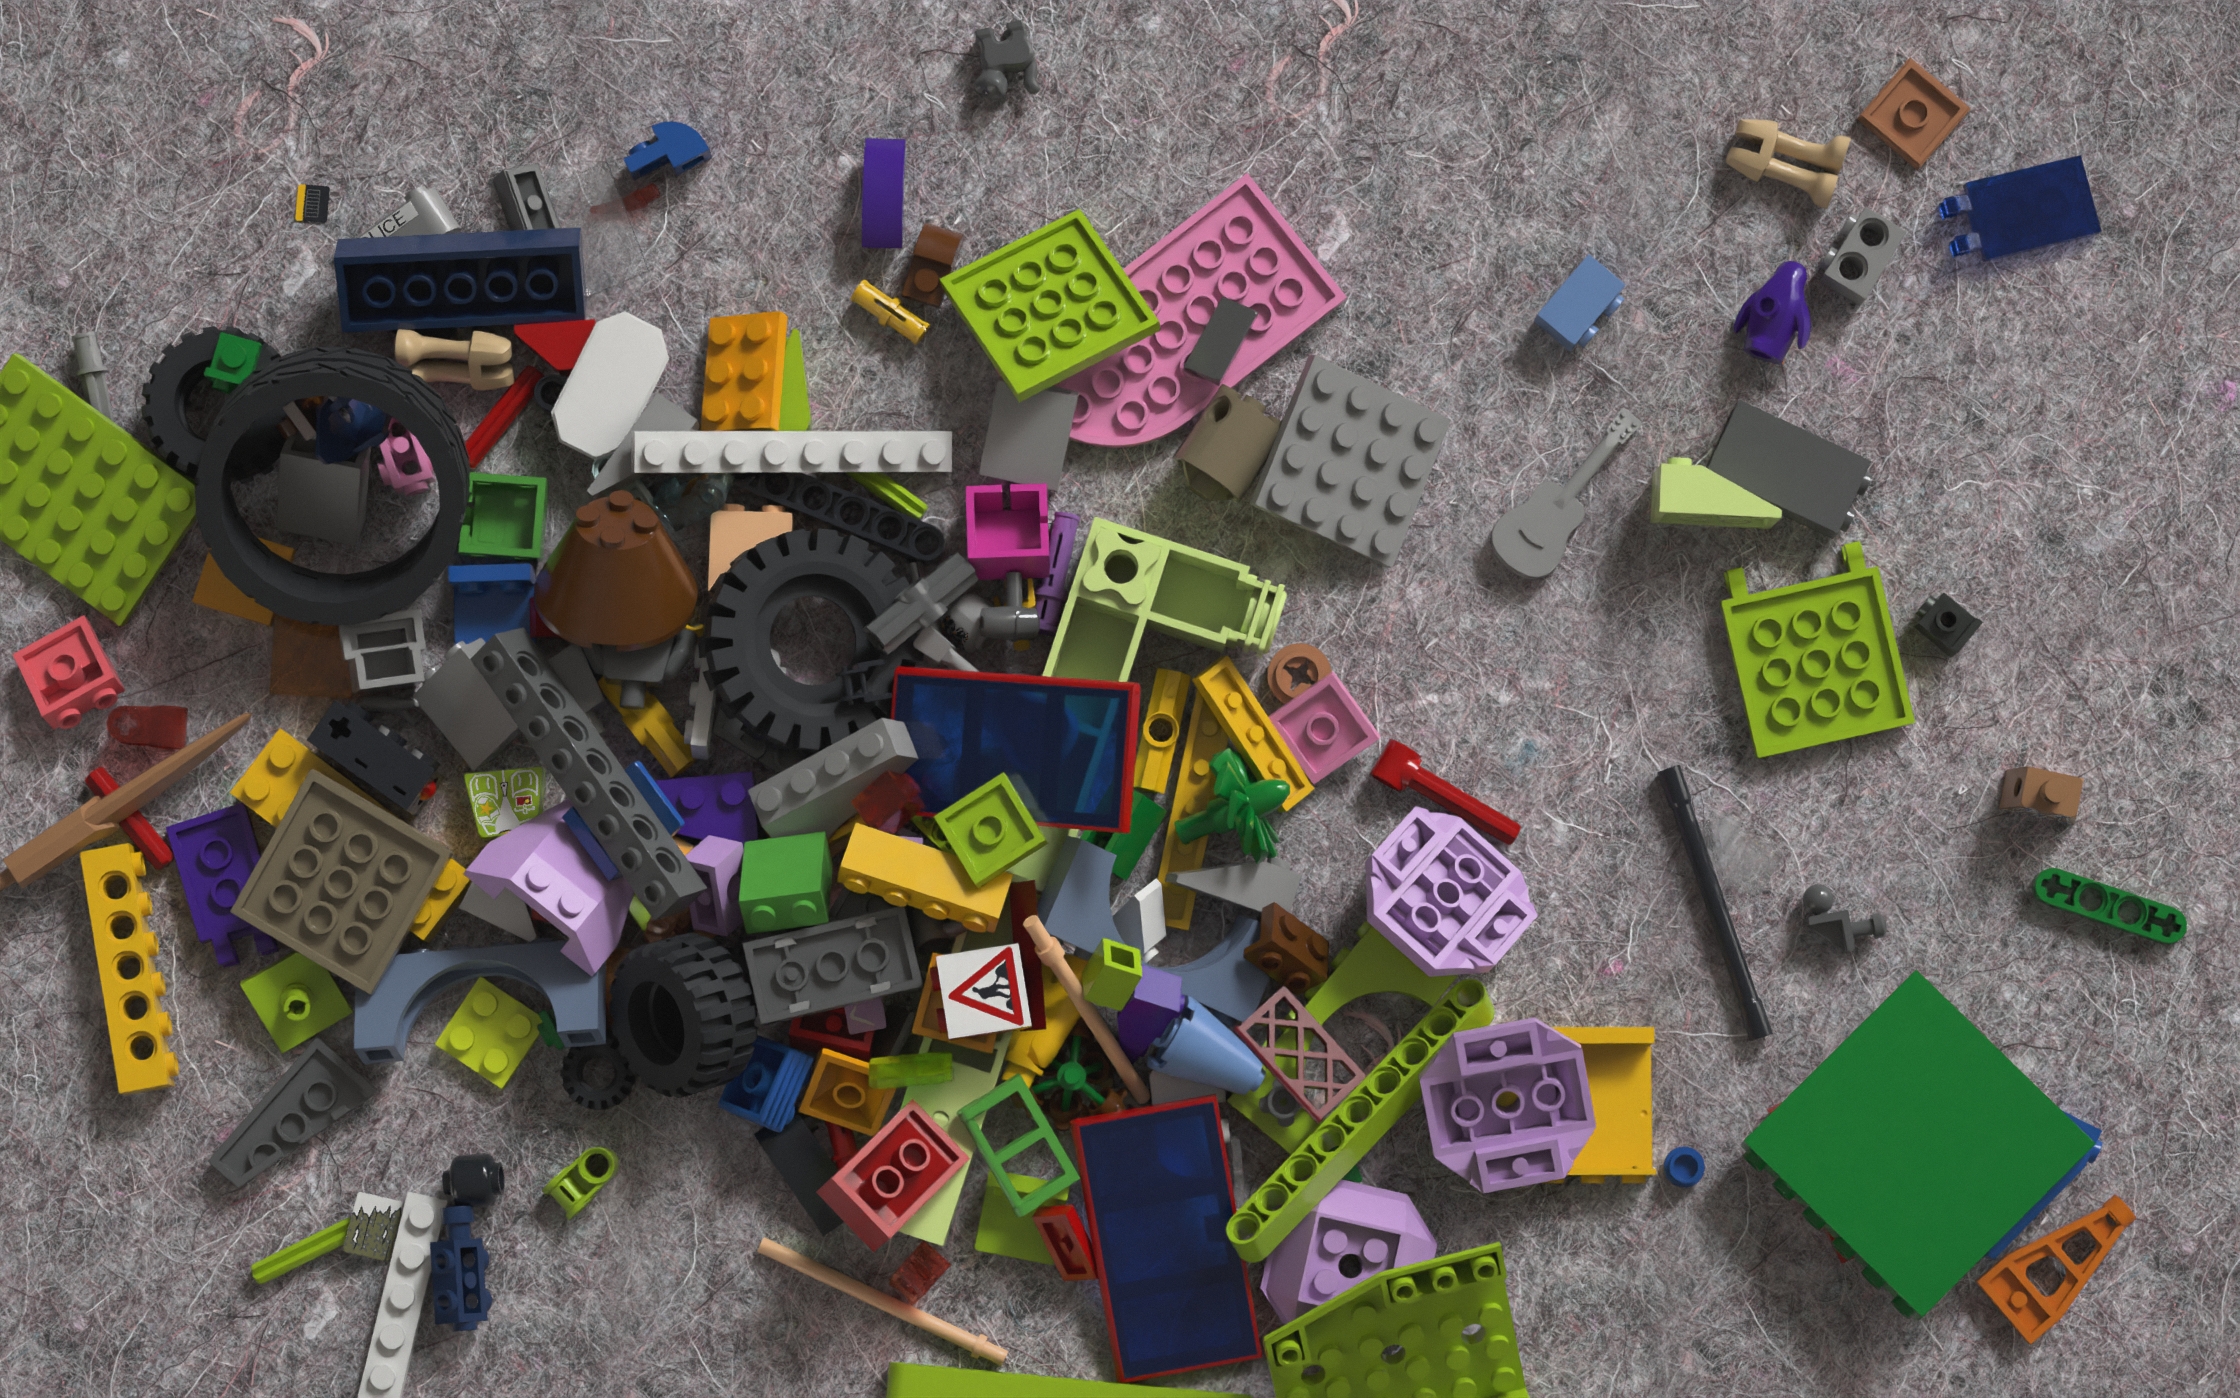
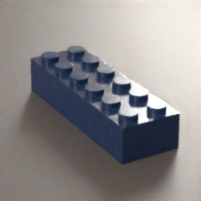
M581 227L337 240L334 264L342 333L549 323L585 320L587 296Z

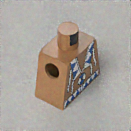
M2027 766L2007 769L1998 809L2075 825L2084 779ZM2020 781H2022L2021 789H2020V792H2019V794H2018V793H2017V792H2018V786H2019Z

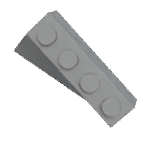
M881 718L754 786L748 792L761 825L771 838L825 831L828 841L836 834L834 832L847 819L850 817L854 818L865 808L863 805L877 792L882 793L919 758L904 722Z

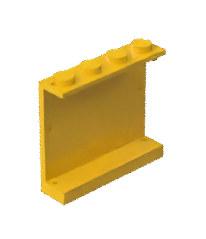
M1552 1027L1581 1044L1596 1122L1595 1130L1573 1161L1574 1164L1567 1175H1581V1183H1605V1175H1621V1183H1646V1175H1656V1169H1653L1651 1044L1655 1043L1654 1027ZM1510 1091L1503 1092L1497 1097L1496 1102L1502 1106L1511 1105L1516 1101L1517 1094ZM1564 1178L1542 1183H1564Z

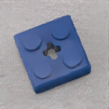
M757 1035V1039L752 1042L755 1049L750 1061L747 1062L748 1064L740 1076L735 1077L732 1082L726 1084L718 1102V1107L780 1133L785 1125L789 1124L794 1117V1104L801 1088L807 1085L810 1080L813 1058L794 1048Z

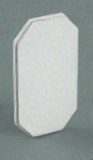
M626 311L596 322L551 411L560 443L593 460H598L615 452L641 416L669 361L661 329Z

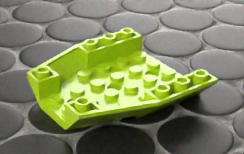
M1500 1242L1379 1272L1264 1336L1263 1345L1275 1397L1530 1398L1525 1385L1505 1279L1508 1278ZM1469 1325H1481V1328L1474 1334L1462 1333L1464 1328ZM1390 1345L1402 1346L1395 1354L1385 1355L1382 1353ZM1318 1365L1322 1367L1314 1375L1302 1374L1303 1370L1309 1366Z

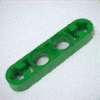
M2049 868L2042 870L2032 881L2031 889L2037 901L2044 905L2159 944L2167 945L2178 942L2187 931L2186 917L2174 907L2061 869ZM2054 876L2057 878L2056 885L2066 889L2071 888V881L2077 883L2070 896V905L2065 904V900L2069 895L2056 892L2051 897L2046 896L2047 889L2041 886L2042 881L2050 880ZM2086 888H2092L2100 895L2101 902L2095 911H2087L2080 905L2079 896ZM2124 901L2133 902L2139 909V918L2133 924H2125L2118 916V908ZM2149 908L2154 909L2150 915L2151 918L2163 920L2170 915L2172 917L2171 923L2177 926L2176 932H2169L2165 937L2162 935L2163 928L2152 923L2147 924V931L2142 930L2143 925L2148 919Z

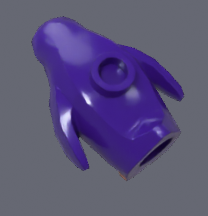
M1795 261L1781 263L1774 274L1742 305L1735 320L1733 331L1738 333L1748 321L1743 350L1753 358L1783 365L1785 356L1797 333L1798 349H1803L1806 346L1812 326L1804 296L1807 273L1806 268L1802 264Z

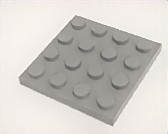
M1309 355L1250 505L1381 566L1393 568L1451 419L1317 355Z

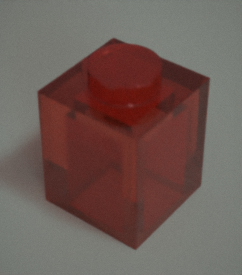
M888 770L851 801L868 827L892 835L926 806L918 796L921 792L919 786L908 774H899Z

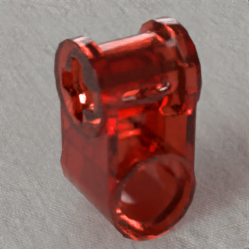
M154 705L151 707L119 706L108 715L107 730L112 737L125 745L179 750L186 746L188 708ZM130 715V719L137 723V727L131 728L128 735H125V732L118 728V724L125 722L127 716Z

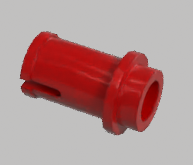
M825 1121L834 1154L831 1161L836 1163L839 1170L859 1150L857 1149L852 1129Z

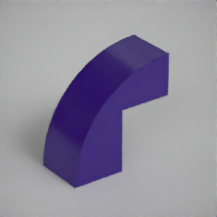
M865 138L862 195L863 248H902L906 139Z

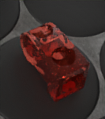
M923 1240L888 1280L890 1281L888 1285L899 1290L907 1298L909 1304L913 1306L926 1294L951 1264Z

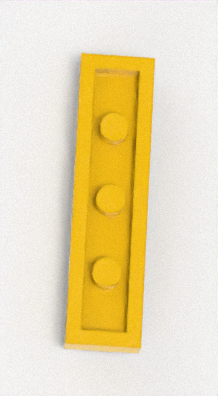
M1228 655L1218 658L1192 679L1258 781L1279 779L1286 781L1290 785L1289 796L1277 808L1279 813L1287 812L1315 789Z

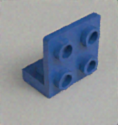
M530 563L448 566L449 583L454 587L455 645L460 641H464L467 645L479 638H482L486 643L494 634L523 627L530 635L529 598L534 597L535 569ZM532 638L534 643L537 645V638Z
M640 761L632 762L625 769V772L668 833L673 837L684 826V820ZM574 806L571 807L562 818L607 880L612 881L623 877Z

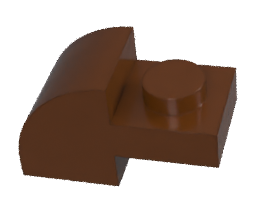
M925 223L913 252V260L901 294L902 297L941 309L945 291L940 284V278L954 272L965 235Z

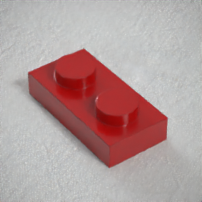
M1074 1206L1038 1207L1032 1218L1063 1281L1098 1279L1092 1243Z

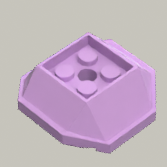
M1415 806L1365 862L1367 922L1429 977L1489 972L1538 916L1533 903H1530L1528 889L1521 871L1461 817L1444 813H1431L1428 809Z
M1536 1018L1452 1033L1419 1074L1434 1158L1469 1181L1471 1185L1482 1193L1565 1178L1574 1164L1573 1161L1596 1128L1581 1044ZM1510 1091L1517 1094L1516 1101L1511 1105L1502 1106L1496 1102L1497 1097L1503 1092Z
M1340 1180L1266 1257L1260 1289L1283 1325H1286L1379 1272L1434 1259L1437 1242L1407 1194ZM1346 1254L1356 1255L1361 1262V1270L1353 1278L1344 1277L1338 1268L1340 1259Z

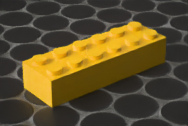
M279 728L229 792L277 828L311 769H315L400 819L281 728ZM452 857L410 929L411 932L428 943L431 942L464 899L472 883L463 874L466 868Z

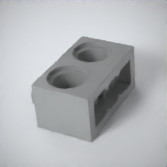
M1865 207L1859 216L1851 213L1839 233L1845 237L1838 250L1831 246L1819 265L1821 269L1825 270L1819 282L1860 306L1869 295L1907 231L1868 207ZM1863 229L1875 231L1879 237V244L1877 246L1864 244L1860 238V231ZM1849 262L1855 265L1859 273L1858 279L1848 280L1844 278L1840 273V264Z

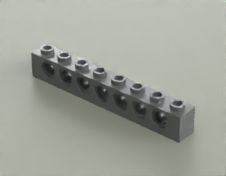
M525 628L494 634L470 658L653 920L656 921L683 912L708 889Z

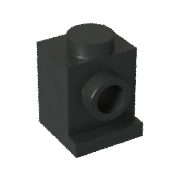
M1942 593L1937 599L1930 595L1915 612L1920 619L1913 627L1949 657H1952L1961 650L1983 622L1977 617L1972 616L1946 593ZM1946 613L1953 618L1954 623L1952 627L1947 628L1941 624L1940 618L1942 614Z

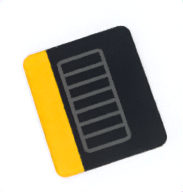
M298 185L295 219L297 221L327 222L330 188L319 185Z

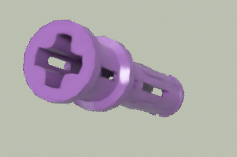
M1055 512L1054 515L1055 520L1049 543L1050 578H1042L1041 584L1036 585V588H1034L1035 609L1040 618L1038 634L1056 636L1062 604H1065L1068 599L1064 585L1078 522H1080L1079 516L1066 512Z

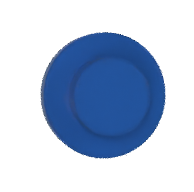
M1678 1147L1668 1153L1664 1160L1663 1168L1666 1178L1673 1185L1691 1187L1697 1184L1703 1177L1705 1163L1700 1153L1695 1149Z

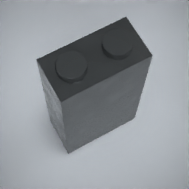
M1740 399L1733 407L1706 465V468L1781 509L1782 516L1831 539L1840 530L1847 532L1856 513V510L1850 508L1856 494L1864 495L1873 474L1867 472L1871 463L1870 460Z

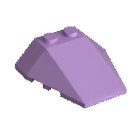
M568 798L489 842L463 874L494 899L500 895L505 887L517 895L570 938L560 952L593 977L618 945L634 891L624 877L608 881L564 821L562 816L573 807Z

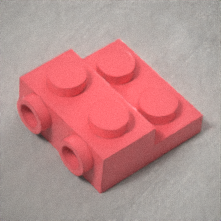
M85 615L12 654L41 716L53 730L58 727L61 729L75 727L82 720V714L93 708L106 709L117 702V695L125 691L111 660L105 654L91 623Z

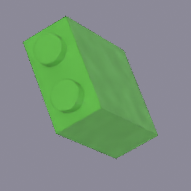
M825 831L745 842L738 902L747 934L828 923L833 861Z

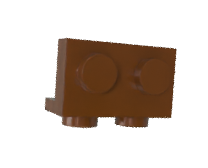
M1273 902L1262 908L1260 940L1246 947L1243 957L1282 986L1285 985L1289 991L1299 995L1327 980L1329 941L1297 919L1296 916Z

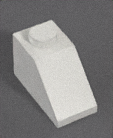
M1157 878L1134 895L1112 916L1116 929L1124 943L1140 949L1141 960L1146 963L1159 953L1154 946L1166 936L1162 884Z
M474 882L471 883L459 907L460 909L529 942L540 938L535 920L531 919L532 912L530 906L505 887L500 895L494 899Z

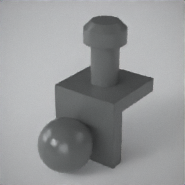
M1815 884L1808 887L1804 892L1803 904L1809 912L1815 914V916L1802 919L1804 927H1808L1840 949L1842 953L1856 950L1854 938L1873 935L1877 939L1884 937L1887 933L1885 918L1879 913L1870 915V919L1850 922L1848 910L1827 913L1833 905V894L1825 885Z

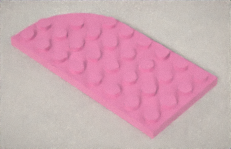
M1248 173L1123 269L1160 321V331L1053 385L1080 392L1069 439L1097 447H1133L1164 438L1179 430L1202 413L1220 386L1184 368V365L1222 297L1258 312L1256 321L1221 384H1225L1232 389L1346 301V295ZM995 368V372H996V373L998 374V376L1000 377L1001 375L999 374V372H998L997 369Z

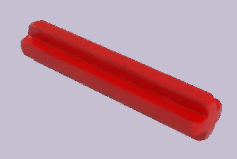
M527 365L515 379L514 384L506 390L465 441L470 468L473 469L478 465L534 395L535 385L539 379L544 377L535 367Z
M103 767L93 770L85 778V784L100 799L120 787ZM139 810L118 823L156 870L163 869L174 860L173 851Z

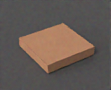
M1910 57L1859 115L1857 120L1918 171L1971 108Z

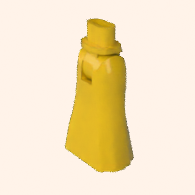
M1064 954V959L1083 987L1082 971L1088 961L1071 954ZM1042 961L1047 1029L1022 1032L1020 1030L1013 1031L1008 1051L1004 1058L1008 1065L1001 1078L1006 1081L1018 1073L1022 1076L1028 1088H1030L1035 1076H1042L1044 1072L1038 1066L1046 1068L1053 1061L1070 1031L1081 1017L1050 966H1045Z

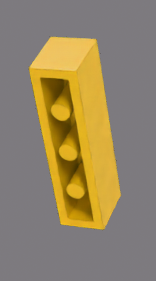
M855 823L840 865L837 882L843 883L847 889L856 893L864 894L870 892L882 896L885 901L895 906L904 907L909 905L922 909L926 915L935 919L943 920L949 918L961 922L964 927L974 932L983 933L988 931L994 933L1013 874L1003 872L978 888L958 856Z

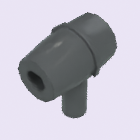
M1006 573V606L981 609L979 619L981 636L1011 640V642L1036 639L1040 628V618L1035 608L1022 607V573Z

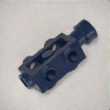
M473 1206L440 1208L441 1225H446L447 1240L430 1242L435 1325L452 1324L453 1332L477 1330V1322L488 1321L487 1311H489L492 1305L491 1294L485 1288L484 1273L489 1265V1255L483 1248L482 1238L471 1239L470 1223H474Z

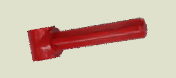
M1389 739L1369 773L1373 778L1398 792L1404 791L1408 786L1506 845H1511L1515 841L1521 829L1520 824L1421 767L1422 760L1418 753L1396 740Z

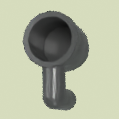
M907 905L909 910L907 917L915 952L919 954H932L945 950L954 944L955 936L969 930L961 922L949 921L948 918L943 920L935 919L926 915L922 909Z

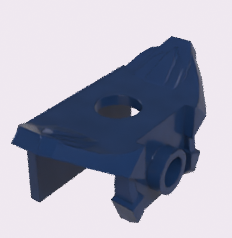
M324 396L323 402L315 407V457L323 464L330 465L333 462H342L369 446L375 448L382 444L390 433L388 427L392 416L373 405L351 398ZM344 407L347 410L351 420L350 423L341 417L338 409Z

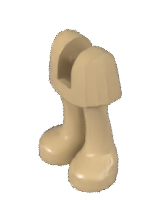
M1739 119L1735 135L1743 140L1762 146L1759 154L1742 148L1731 147L1725 162L1755 182H1759L1763 176L1793 185L1807 192L1815 205L1828 209L1851 138L1837 135L1827 144H1817L1778 131V122ZM1774 152L1808 162L1831 173L1813 172L1774 159Z
M398 329L395 342L396 362L412 370V374L420 376L426 383L456 382L470 384L474 390H492L514 384L513 366L507 362L512 357L511 342L504 337L481 331H473L470 341H454L423 336L412 330ZM424 358H452L468 360V362L453 363L424 360Z

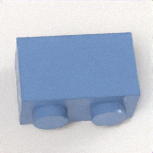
M1588 254L1540 310L1534 322L1568 351L1571 352L1577 344L1584 348L1599 330L1594 326L1596 321L1603 313L1610 318L1625 300L1619 294L1626 284Z

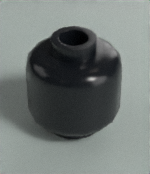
M488 1153L456 1156L451 1162L450 1170L443 1171L442 1185L444 1194L451 1195L456 1206H473V1208L492 1206L497 1201L498 1195H503L505 1190L502 1163H496L495 1159Z

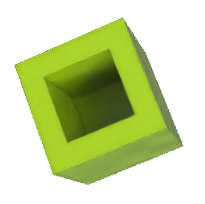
M1102 938L1082 971L1084 1000L1090 1001L1097 1006L1122 1011L1142 978L1140 949Z

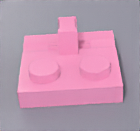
M1334 671L1268 716L1313 784L1380 739L1377 730Z

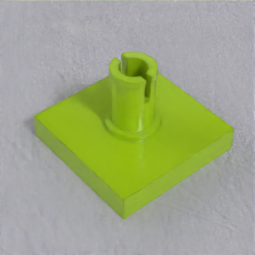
M1004 772L934 816L978 888L1049 844Z
M295 950L240 981L241 988L281 1053L286 1052L353 1013L352 1006L331 972Z

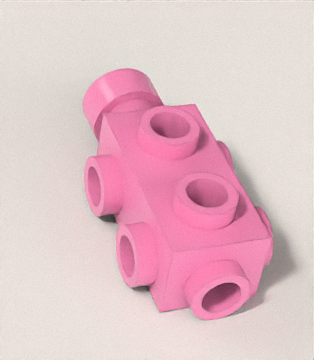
M392 417L388 427L390 433L386 440L379 445L385 460L378 463L385 486L392 484L398 494L404 492L405 496L423 493L429 489L427 484L436 482L431 461L416 437L407 429L402 437L397 438L392 435L393 427L401 424ZM409 462L418 464V471L413 475H406L404 472V468Z

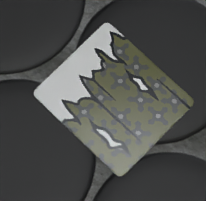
M358 1192L343 1251L389 1261L404 1203Z

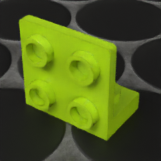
M989 1169L975 1249L977 1251L1053 1265L1054 1261L1032 1216L1038 1207L1066 1205L1070 1185L1026 1215L1016 1217L1010 1202ZM1005 1172L1021 1199L1049 1181Z

